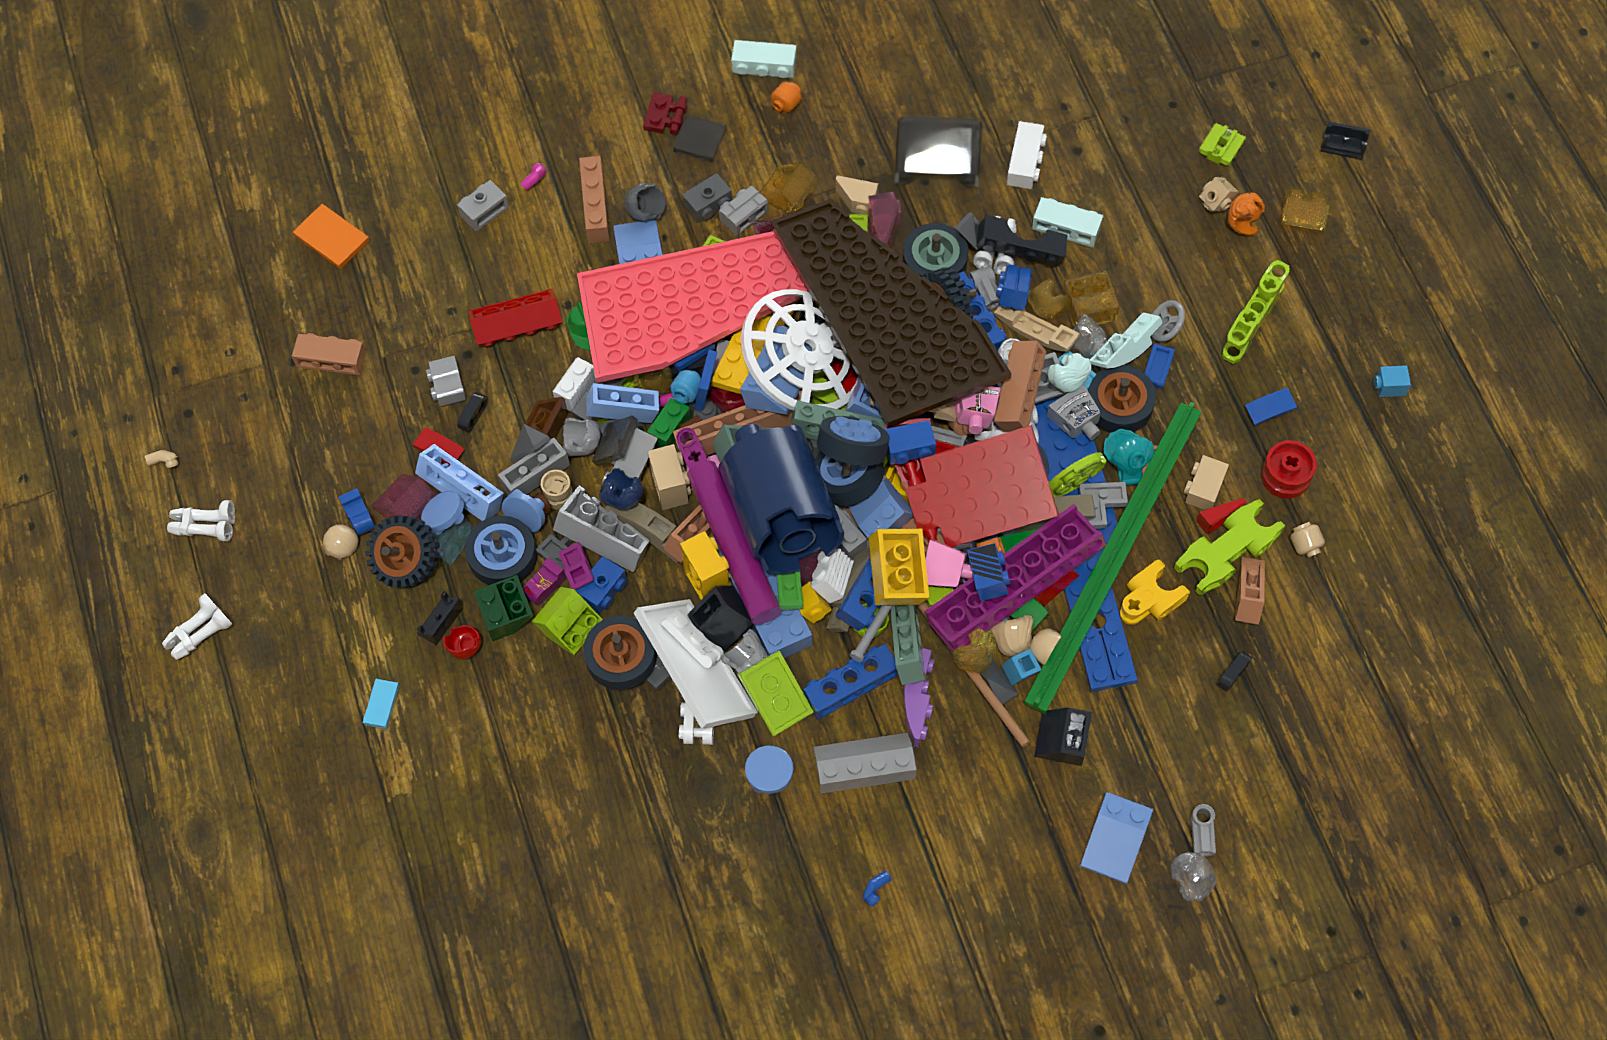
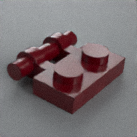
M653 92L643 123V131L664 134L667 127L670 128L669 132L676 135L678 129L682 127V116L687 110V98L680 96L678 102L673 103V95ZM670 112L675 113L674 117L669 118Z

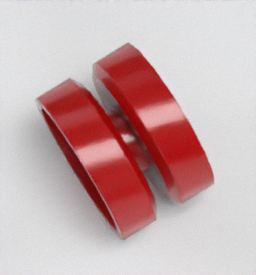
M1285 440L1275 444L1270 448L1261 470V480L1264 487L1272 495L1279 498L1292 499L1301 496L1307 491L1317 469L1313 451L1298 441Z

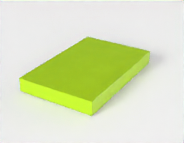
M780 650L775 651L737 674L772 736L777 735L814 712Z

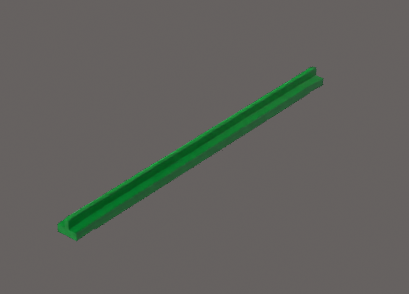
M1182 402L1180 403L1154 456L1149 462L1062 628L1060 640L1052 651L1047 663L1043 665L1024 701L1025 705L1044 714L1047 713L1201 416L1202 411L1194 408L1195 403L1190 402L1189 406Z

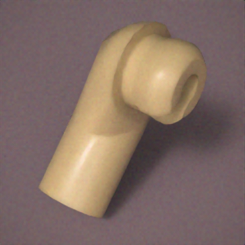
M160 450L145 455L148 466L164 461L167 468L178 465L177 455L173 452Z

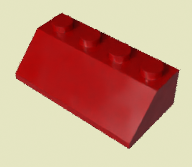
M552 288L468 310L477 345L482 344V346L492 345L495 343V340L502 338L505 341L511 340L521 333L530 335L536 333L537 329L544 327L552 329L557 327L559 323H562L557 300Z

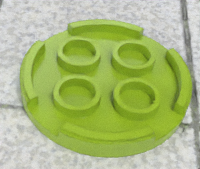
M1097 452L1088 455L1056 475L1049 482L1053 496H1065L1079 488V484L1084 483L1090 476L1094 477L1106 465V459L1103 454Z

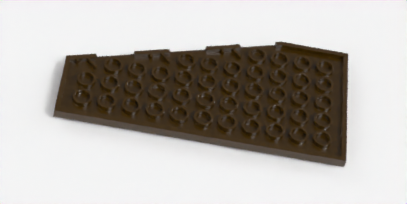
M831 199L771 221V228L888 427L1011 378L1009 368L978 320L970 318L953 304L944 292L927 278H922L899 259L898 254L876 236L872 237L850 219V215Z

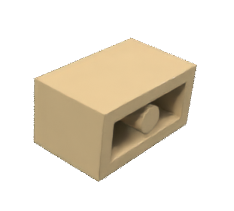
M1203 455L1200 463L1195 462L1191 473L1195 477L1193 482L1188 480L1184 493L1188 494L1185 503L1204 510L1212 508L1229 464Z

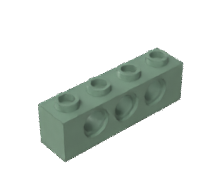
M798 400L796 401L790 425H798L802 428L806 438L814 440L818 439L821 422L833 416L865 419L885 429L883 419Z
M893 605L890 610L895 663L901 683L905 685L925 681L916 605Z

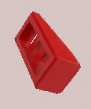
M1241 498L1201 511L1196 522L1206 534H1210L1221 527L1232 513L1245 506L1246 500Z

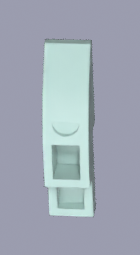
M1143 312L1123 334L1114 333L1090 359V363L1104 368H1115L1132 361L1152 344L1150 336L1163 323L1161 316Z

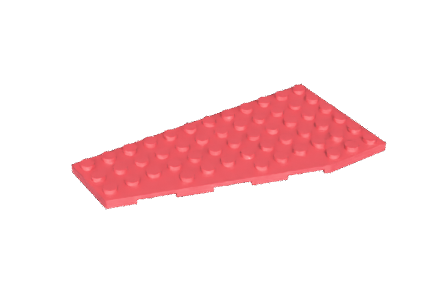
M774 231L577 273L597 383L663 369L741 329L746 315L761 298L772 292L786 289L809 292ZM785 295L778 296L772 300L779 306L784 307L801 297ZM763 305L756 314L754 322L774 311L767 305Z

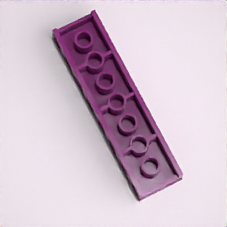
M1075 504L1071 505L1004 554L1006 564L1002 565L1003 571H1008L1011 584L1007 585L1009 594L981 601L976 590L974 577H971L925 610L929 625L952 652L957 654L1105 547L1106 543L1102 533L1097 531L1077 510Z

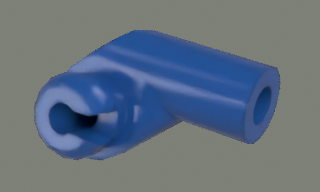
M883 871L869 880L863 893L864 902L867 901L869 906H874L879 902L880 897L876 892L891 881L887 871Z

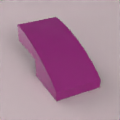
M577 542L558 552L572 589L577 590L594 581L590 564L581 543Z

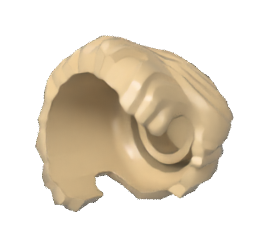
M1024 615L1017 619L1001 621L990 629L999 650L1004 655L1013 657L1030 649L1033 618L1031 615Z

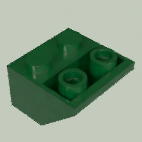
M517 575L473 591L492 642L514 634L533 617Z

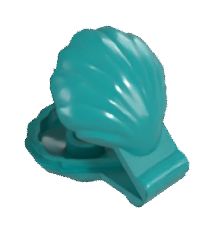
M1118 429L1110 433L1104 441V455L1112 465L1117 467L1119 482H1125L1126 486L1138 484L1142 478V469L1154 456L1153 443L1147 438H1141L1131 430Z

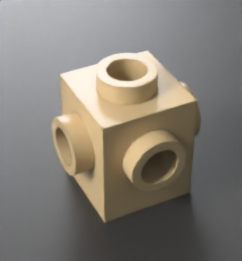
M1215 177L1204 186L1203 192L1199 197L1204 201L1203 205L1212 212L1225 211L1230 207L1232 199L1238 194V191L1225 178Z

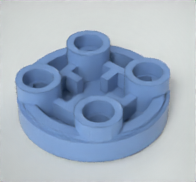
M518 489L513 490L502 503L504 516H510L522 521L530 529L531 533L537 532L545 523L543 511L545 506L540 499H533Z
M454 491L442 492L427 503L422 511L421 520L425 522L424 525H429L432 528L430 530L432 533L439 535L453 524L461 523L464 518L462 514L464 507L463 499Z
M762 746L754 750L749 755L745 765L747 781L753 787V790L758 793L773 794L786 789L793 777V763L786 751L776 746Z

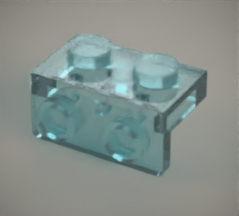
M463 518L461 523L453 524L445 529L441 534L436 535L437 538L433 539L434 542H439V547L435 548V552H440L439 557L448 565H452L464 548L467 537L474 527Z

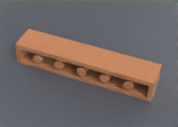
M800 389L795 400L800 401L802 389ZM746 405L730 412L719 414L683 428L693 429L701 440L707 455L716 452L712 442L724 424L737 426L757 424L761 428H784L790 425L793 410L790 409L786 415L746 408ZM678 429V430L673 431L675 440H676V435H677V433H678L681 429ZM688 439L685 444L691 443L693 439ZM697 454L693 455L695 460L698 459Z

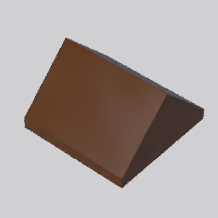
M557 397L537 401L525 425L547 435L550 440L552 438L556 439L568 416L565 399Z

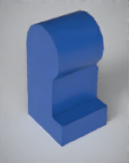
M357 488L339 496L340 502L358 536L374 529L375 526Z

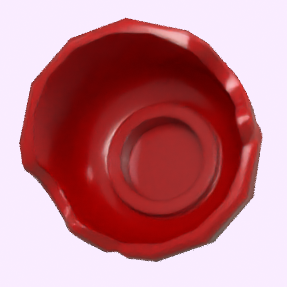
M462 625L452 628L449 636L443 637V644L445 649L454 658L468 659L480 648L481 636L473 626Z

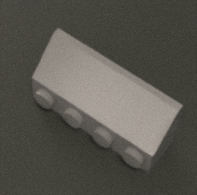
M908 733L813 747L821 794L916 779L917 769Z

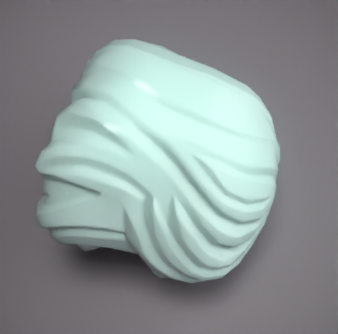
M1079 353L1064 355L1061 360L1063 366L1058 364L1049 366L1048 379L1061 391H1076L1085 383L1090 375V360L1082 357Z

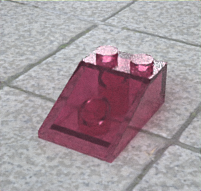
M894 192L868 196V222L872 237L876 236L892 250L897 235V225L901 224L899 214L901 213L900 200L895 199Z

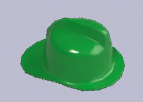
M579 301L568 313L566 322L574 343L581 349L590 350L583 305Z

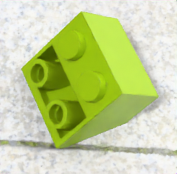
M560 587L532 622L546 637L572 655H575L584 644L589 631L603 619L574 589Z

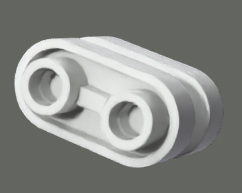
M681 702V717H684V725L679 726V739H683L684 744H694L695 737H702L703 745H713L714 726L704 729L695 727L696 719L687 703Z

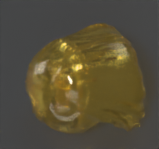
M1051 279L1044 280L1041 284L1030 290L1027 298L1037 315L1044 319L1056 318L1069 307L1068 295L1060 293L1054 296L1055 284L1054 280Z
M667 366L663 369L632 375L633 387L658 391L659 396H662L673 382L671 368Z
M976 629L969 634V639L971 640L969 645H960L953 650V659L960 669L972 673L985 671L990 666L996 652V639L993 633Z

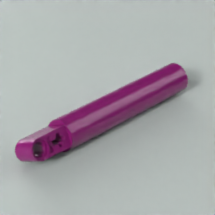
M683 428L677 433L676 441L689 468L687 477L722 556L726 558L729 564V572L749 617L755 625L770 622L781 614L782 609L760 561L753 557L716 463L709 460L702 442L695 431L691 428ZM688 439H693L691 443L685 444ZM695 454L698 455V460H699V461H697V462H696V460H695V457L693 456V455H695Z

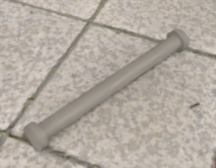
M893 605L881 606L857 648L851 651L850 657L857 662L863 661L865 651Z

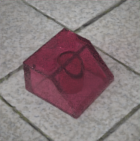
M401 474L371 507L387 519H390L389 517L411 516L418 519L424 507L436 494L420 477Z

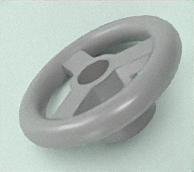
M1174 300L1160 304L1152 314L1157 316L1161 314L1163 322L1151 335L1156 341L1164 342L1172 339L1183 326L1185 320L1184 308L1179 302ZM1175 307L1178 311V316L1168 314L1167 308Z

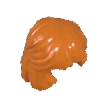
M1245 193L1232 201L1228 210V223L1239 235L1249 237L1255 236L1258 233L1257 226H1250V223L1258 220L1261 213L1265 212V206L1260 196L1256 193Z

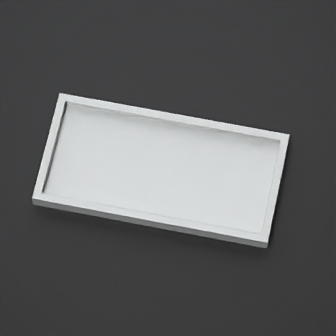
M690 599L638 607L634 615L701 729L750 719L758 713L729 665L724 664L719 659L710 668L703 667L661 624L665 618L677 609L691 622L687 614L694 608V605Z

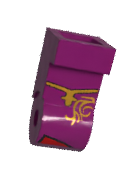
M549 557L544 561L543 567L534 575V578L530 579L523 587L525 596L536 605L541 604L566 580L564 569Z

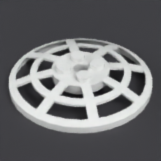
M786 289L772 292L761 298L746 315L741 333V347L744 360L756 383L773 400L791 410H794L797 400L781 392L769 381L779 373L790 383L802 388L800 401L809 403L811 391H824L834 387L839 400L817 405L835 409L846 405L859 377L851 391L846 394L841 381L846 376L851 363L844 351L834 348L831 336L834 334L830 327L824 330L815 323L814 314L823 319L825 318L819 309L813 307L812 301L814 300L811 294L807 291ZM785 295L803 297L804 305L793 304L782 308L772 299ZM763 305H767L775 314L768 321L765 332L752 331L756 314ZM805 311L806 321L796 322L788 312ZM779 318L789 326L784 334L773 333ZM752 340L765 341L766 351L773 367L764 373L755 358ZM773 342L782 343L785 358L781 361L775 353ZM804 343L809 344L812 348V351H808L805 348ZM833 357L844 360L838 375L835 374L830 366ZM792 365L799 371L804 372L803 380L791 374L786 368ZM824 371L830 380L824 383H812L813 374Z

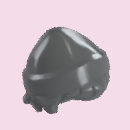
M643 182L628 190L624 198V205L630 216L646 222L653 218L659 219L666 207V199L655 183L648 185L646 182Z

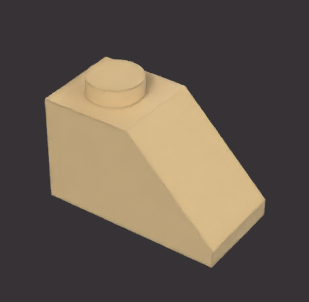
M836 176V192L852 213L873 216L878 197V183Z

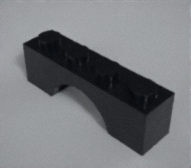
M985 215L979 223L977 247L988 252L995 251L1009 257L1016 256L1030 262L1036 261L1045 263L1047 266L1058 267L1066 257L1068 234L1047 229L1041 238L1025 240L1012 232L1006 219Z

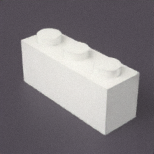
M1019 121L1007 185L1032 189L1033 181L1038 182L1040 169L1036 167L1037 164L1042 163L1043 151H1040V147H1045L1047 134H1043L1044 125Z

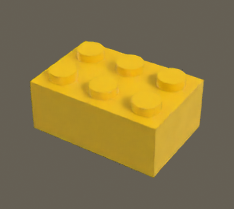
M877 529L868 538L875 605H920L930 598L922 529Z
M704 531L680 543L684 572L700 600L715 586L731 585L729 581L731 577L727 570L729 569V564L724 556L720 557L716 551L718 546L713 537L709 538Z

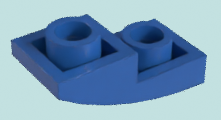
M1288 388L1276 391L1245 405L1255 426L1274 417L1283 416L1298 408Z

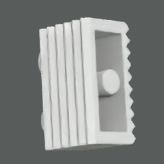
M576 358L552 391L554 398L563 397L565 399L567 410L571 411L589 390L594 381H596L593 365L580 358Z
M838 548L830 557L826 556L823 551L818 555L819 563L812 574L813 581L810 585L829 603L844 597L854 560H851L848 555L844 554L845 552H841V549Z

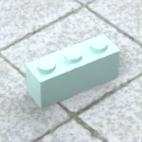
M734 41L732 73L794 78L796 45Z
M1041 197L1033 218L1032 230L1045 233L1048 229L1068 234L1067 240L1094 248L1103 215L1095 211L1077 208L1074 205L1063 204L1054 199Z

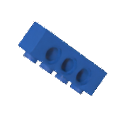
M964 271L959 273L961 276L959 281L964 280L966 283L964 289H975L972 278H968ZM977 293V296L972 298V302L969 303L974 310L970 313L977 314V316L973 317V320H978L984 330L988 331L987 335L998 351L1001 343L1006 340L1005 332L1002 328H998L994 314L987 310L983 296Z
M870 557L835 615L857 631L864 626L869 627L875 618L873 612L876 607L880 608L882 606L875 605L874 588L871 584L873 578ZM860 598L866 601L867 607L861 605Z
M886 644L880 647L874 646L867 651L862 662L851 659L846 663V666L830 670L826 677L810 681L805 686L806 688H804V695L817 719L819 720L899 676L895 658ZM867 666H874L877 669L869 672L865 668ZM847 677H854L856 681L854 683H847L845 679ZM827 688L836 690L834 694H826L824 691Z

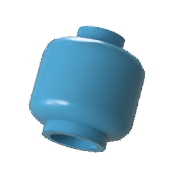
M680 371L670 386L673 398L680 403L694 402L697 398L701 381L700 375L695 371Z

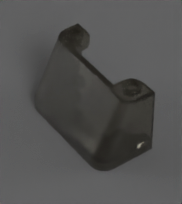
M904 116L898 119L894 182L909 184L915 180L916 174L958 176L959 182L966 187L979 186L982 123L976 119Z

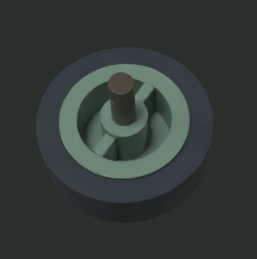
M942 223L925 224L914 229L906 238L903 247V262L921 277L925 273L943 267H949L955 270V274H959L963 271L965 272L967 268L968 245L958 230Z

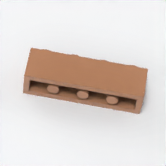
M601 156L579 158L588 243L610 241Z
M1013 341L1012 348L1009 351L1007 367L1011 372V378L1003 382L1002 390L999 392L998 407L994 415V422L1003 432H1011L1030 425L1046 350L1038 341Z

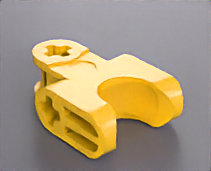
M1156 560L1133 577L1127 584V588L1131 593L1123 600L1119 612L1120 618L1129 625L1139 623L1150 613L1157 620H1161L1187 600L1190 591L1183 585L1171 591L1161 589L1157 585L1156 580L1163 574L1165 564L1161 560Z

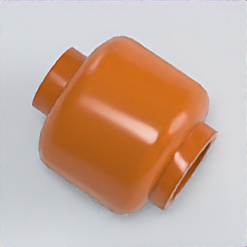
M793 82L781 83L771 94L773 108L778 112H792L802 100L801 89Z

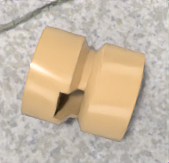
M555 469L548 471L541 478L540 484L543 495L547 498L552 509L560 510L573 493L569 476L562 470Z

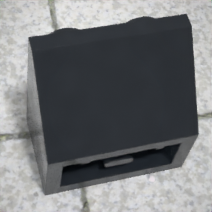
M733 585L715 586L687 614L692 624L710 642L721 647L724 651H728L754 625L741 597Z
M1067 707L1048 710L1046 714L1042 713L1034 757L1082 766L1092 712Z

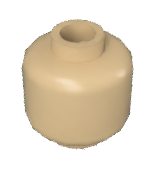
M1310 522L1293 528L1294 532L1291 534L1290 539L1297 554H1307L1309 558L1321 553L1319 548L1325 544V540L1318 525H1311Z

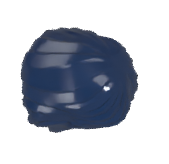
M614 468L610 474H607L599 492V498L604 504L616 509L628 510L634 507L643 494L642 483L637 477L627 476L624 470Z

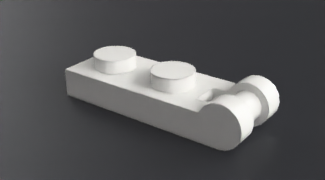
M678 609L661 623L705 668H710L724 654L721 647L714 646Z

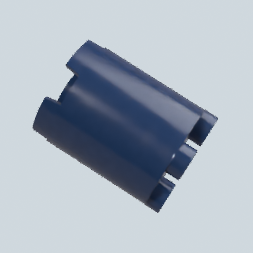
M748 424L741 427L735 434L737 443L727 451L718 468L753 557L761 561L765 572L779 575L800 572L799 560L812 555L822 549L826 556L830 557L840 546L844 537V530L802 428L798 425H789L784 428L762 430L757 424Z

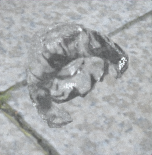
M1083 314L1073 328L1074 331L1080 333V337L1070 349L1080 350L1079 354L1084 358H1092L1107 342L1106 334L1090 316Z
M1186 852L1175 857L1171 862V877L1180 883L1179 892L1187 901L1192 899L1201 901L1215 887L1216 875L1209 861L1204 856Z

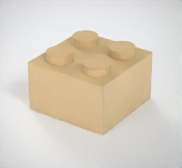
M674 444L648 451L651 472L662 510L689 504L688 495L691 494L690 482L687 477V471H685L683 466L684 461L681 451L676 452Z

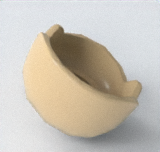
M341 524L330 527L324 534L323 539L325 553L339 560L351 556L358 547L359 539L356 531L351 527Z
M1047 628L1039 631L1030 643V649L1037 662L1043 665L1047 663L1052 651L1061 638V635L1055 630Z

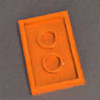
M323 204L293 231L296 238L340 270L370 241L367 235Z

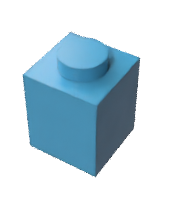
M1407 366L1380 367L1377 375L1374 376V388L1378 389L1379 397L1406 396L1411 386Z
M1031 649L1011 657L1001 665L1012 686L1033 677L1041 671Z

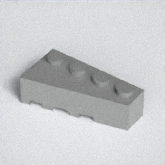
M579 485L558 511L553 530L634 572L643 560L650 540L628 523L623 524L619 521L617 514L612 510L609 512L600 506L601 502L595 497L590 498L584 493L585 489Z

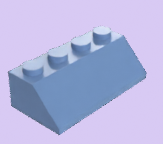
M776 325L773 333L784 334L789 327ZM773 342L775 353L781 361L785 358L782 343ZM804 343L805 348L808 351H812L811 346ZM765 346L757 358L758 365L763 373L773 367ZM792 365L786 368L791 374L803 380L804 372L799 371ZM749 372L740 388L746 408L787 415L790 409L768 396ZM780 373L769 380L781 392L793 399H796L801 389L787 381Z

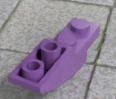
M922 648L925 681L905 684L904 693L906 725L915 747H919L920 740L925 741L928 726H924L926 718H931L933 705L930 704V695H927L930 681L926 680L927 673H932L935 659H931L932 650Z

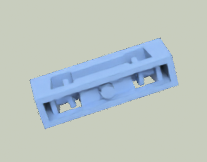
M435 444L419 454L415 474L441 492H456L463 499V508L481 521L493 517L499 512L503 497L502 491ZM441 459H444L445 461L449 462L451 465H450L449 467H448V463H445V464L441 465ZM481 485L491 493L488 496L483 495V488H481L480 491H478L475 488Z

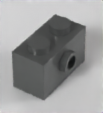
M717 173L682 194L684 208L697 223L711 218L714 213L720 210V207L725 202L733 200L732 190Z

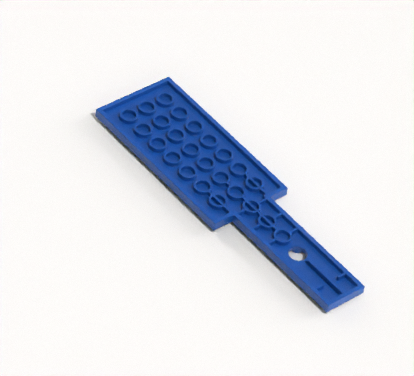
M1064 395L1034 404L1038 413V423L1035 426L1038 430L1039 444L1045 451L1049 462V482L1073 463L1088 455L1097 453L1094 439L1090 440L1085 433L1072 438L1047 417L1048 406ZM1103 470L1094 477L1090 476L1082 484L1106 483ZM1079 488L1065 496L1079 495ZM1105 507L1107 527L1096 529L1102 533L1106 544L1117 525L1113 507ZM1105 547L1074 568L1080 576L1063 590L1069 613H1071ZM1111 587L1098 614L1104 616L1106 620L1105 626L1100 629H1095L1094 626H1091L1079 649L1090 692L1137 684L1138 681Z

